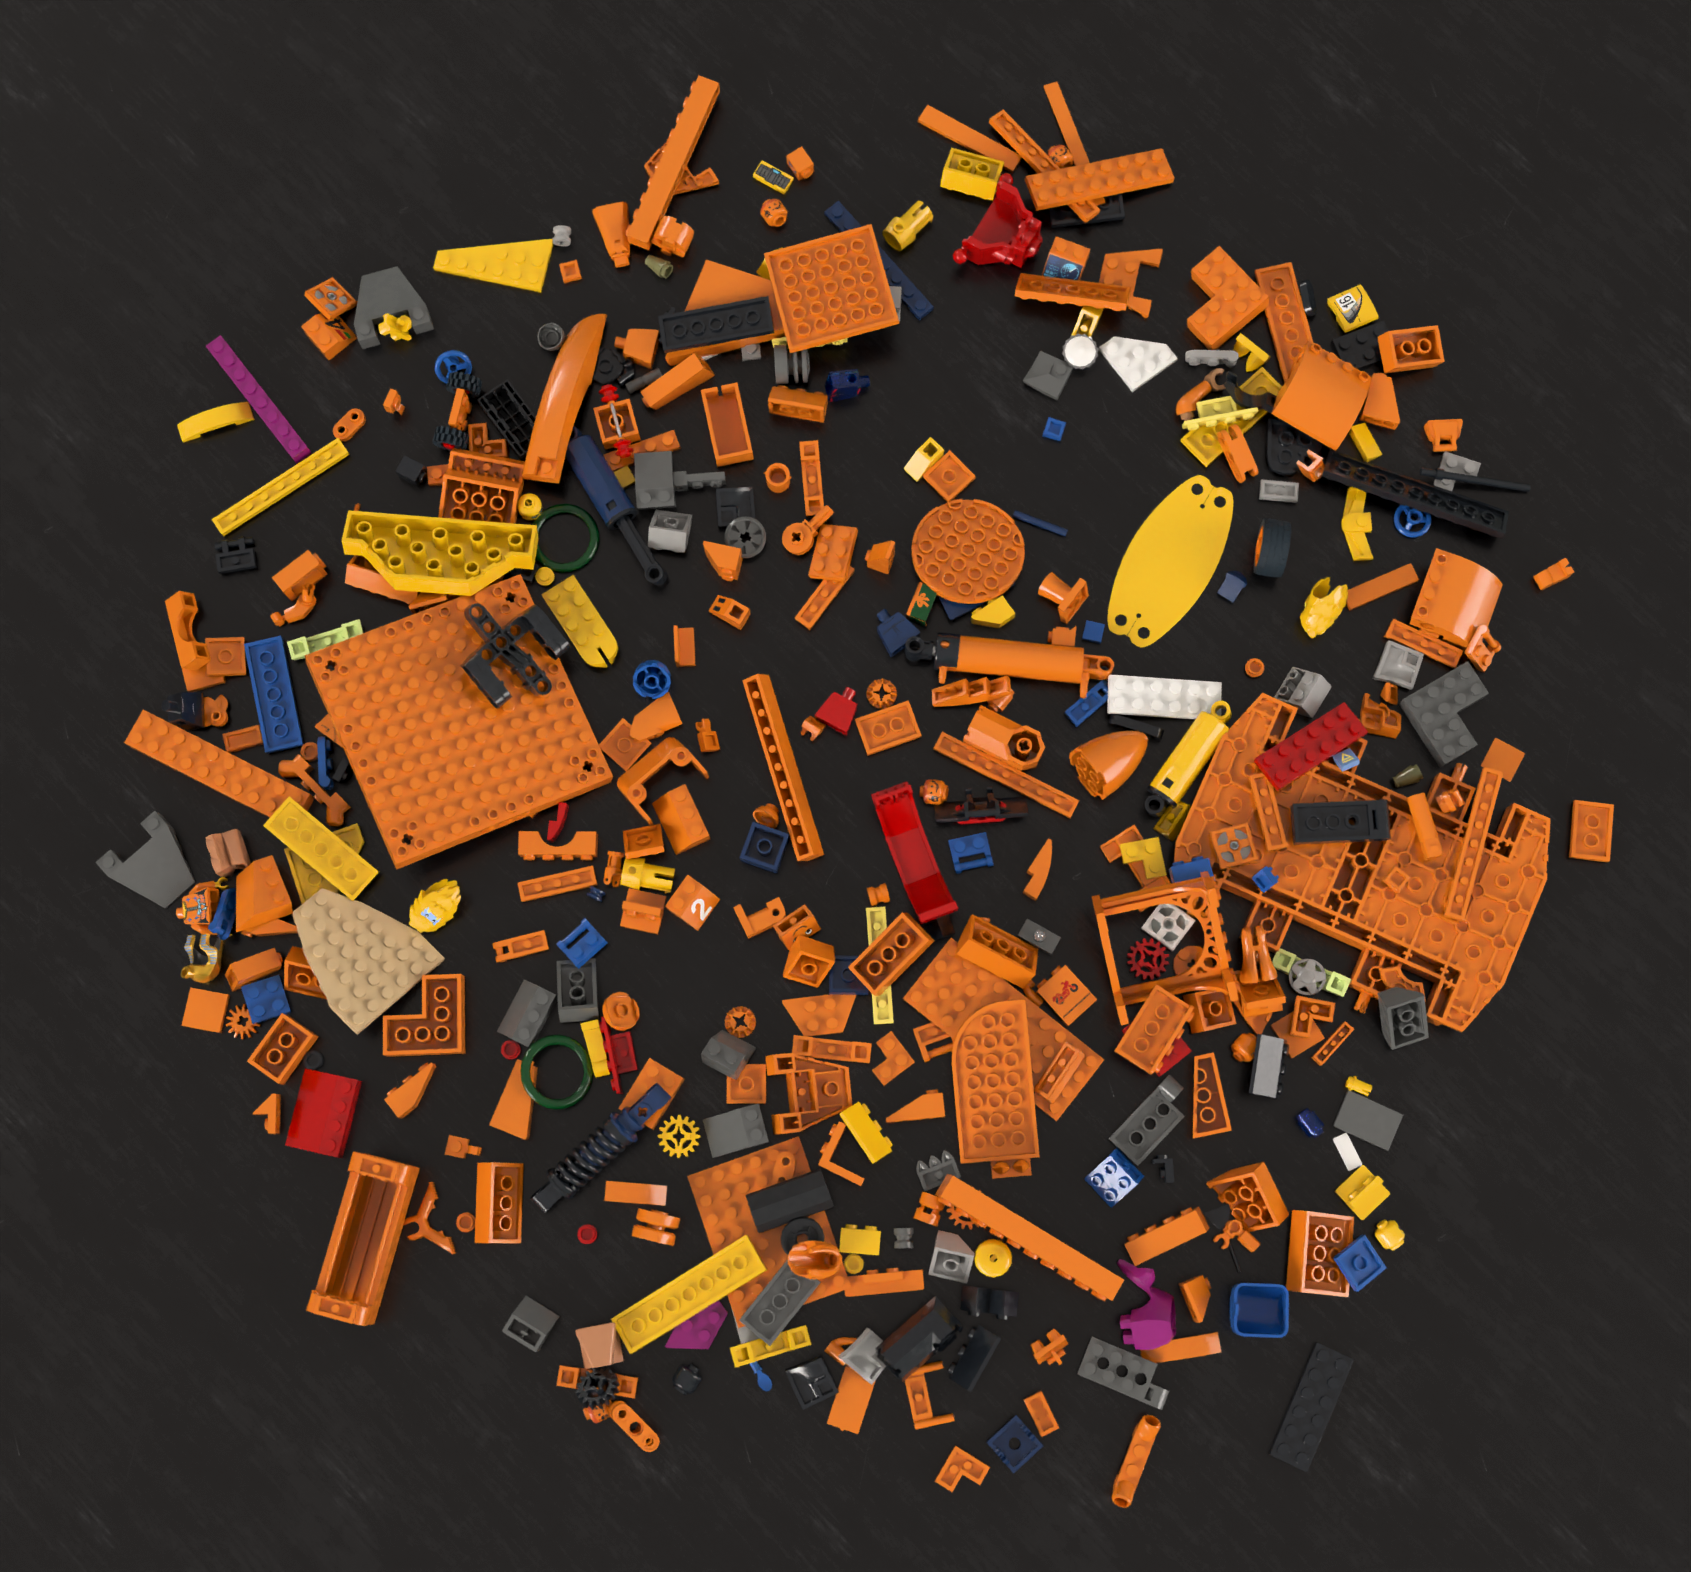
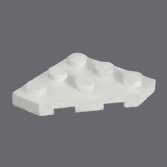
M1113 337L1099 347L1100 352L1132 392L1175 363L1178 359L1167 344Z

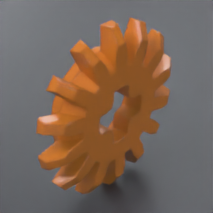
M243 1004L242 1009L236 1005V1012L232 1009L229 1011L233 1016H226V1019L231 1020L230 1023L226 1024V1027L232 1026L228 1032L235 1031V1038H237L238 1034L241 1035V1039H244V1034H247L250 1038V1032L253 1031L256 1034L257 1031L254 1027H260L261 1024H252L246 1004ZM241 1016L248 1018L245 1027L238 1025Z

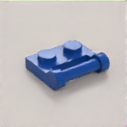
M986 832L948 840L956 874L962 873L961 871L981 866H994ZM985 854V858L959 863V858Z
M586 918L580 921L581 924L566 938L556 943L578 969L607 944V941ZM586 929L589 930L573 947L567 948Z

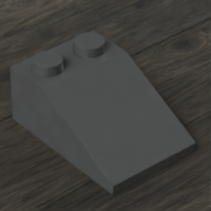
M672 451L635 453L637 509L647 510L676 507Z
M590 958L579 969L571 960L557 961V994L560 1023L599 1020L595 958Z
M759 1103L703 1120L712 1158L770 1143Z

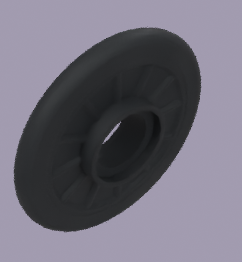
M807 1217L791 1220L784 1227L781 1234V1245L787 1255H789L792 1247L798 1244L797 1237L800 1234H806L808 1241L824 1242V1232L821 1226L815 1220Z

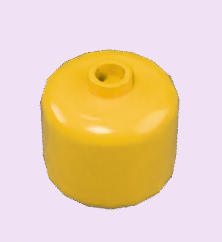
M984 1240L975 1250V1266L985 1276H1002L1011 1266V1250L1001 1240Z

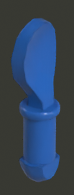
M757 1361L749 1363L754 1371L753 1373L758 1375L757 1382L759 1387L766 1392L772 1389V1382L761 1371L763 1368L760 1367Z

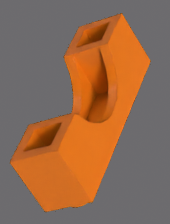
M178 591L168 598L165 604L181 668L197 671L210 662L211 659L207 644L197 642L193 636L192 623L198 611L194 593Z
M519 831L518 855L523 857V860H535V857H543L542 860H554V857H562V860L568 861L573 860V857H581V860L586 861L593 860V857H598L597 832L577 831L574 838L568 844L554 847L546 844L538 831Z

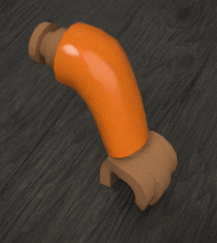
M1216 368L1210 371L1205 376L1203 382L1180 398L1176 406V414L1181 416V420H1193V417H1195L1194 411H1197L1196 403L1200 402L1208 393L1226 389L1224 385H1217L1215 382V376L1222 375L1224 369Z

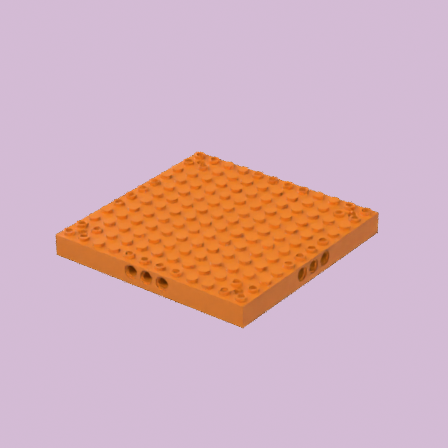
M521 574L487 586L472 596L458 597L305 655L307 667L396 870L612 782L613 775L560 659H552L530 631L514 644L527 655L530 653L540 669L544 670L552 684L551 691L548 694L537 696L530 690L524 689L521 686L522 681L516 674L512 675L510 672L511 668L497 657L489 664L492 667L491 670L500 681L504 682L503 685L513 696L497 709L460 666L471 653L485 643L464 616L467 606L475 603L482 604L502 628L520 613L535 605ZM507 598L514 599V601L510 603V601H507ZM476 608L471 610L472 616L477 618L479 615ZM485 623L483 626L484 630L489 633L491 626ZM511 626L510 632L514 636L517 634V629L515 626ZM497 638L496 645L501 648L503 641ZM483 650L481 656L487 660L489 654L486 650ZM332 665V667H334V670L330 671V668L328 669V666ZM528 666L525 669L527 676L530 677L532 675V669ZM539 682L537 687L538 690L542 692L544 690V684L542 682ZM584 766H587V768L591 767L590 772H587V769L583 770ZM404 838H408V840L411 839L409 845H407L406 842L403 844Z

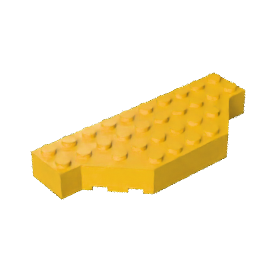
M348 510L342 536V545L345 555L364 556L395 590L472 596L514 568L534 569L539 538L537 525Z

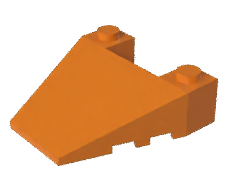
M794 1053L765 1056L767 1076L786 1074L790 1113L771 1115L773 1135L801 1132L853 1105L849 1067L799 1056Z

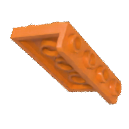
M1156 984L1114 1052L1150 1075L1154 1071L1158 1073L1164 1064L1161 1062L1164 1055L1169 1056L1174 1048L1171 1045L1174 1039L1179 1040L1183 1034L1184 1029L1182 1027L1184 1023H1189L1195 1014L1192 1011L1194 1006L1188 1005Z

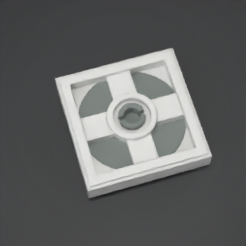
M1159 904L1141 929L1173 952L1196 920L1174 904Z

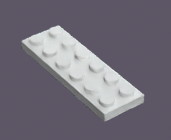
M1109 675L1107 714L1196 719L1201 711L1210 714L1212 705L1217 701H1221L1222 682ZM1221 709L1216 712L1219 716H1221Z

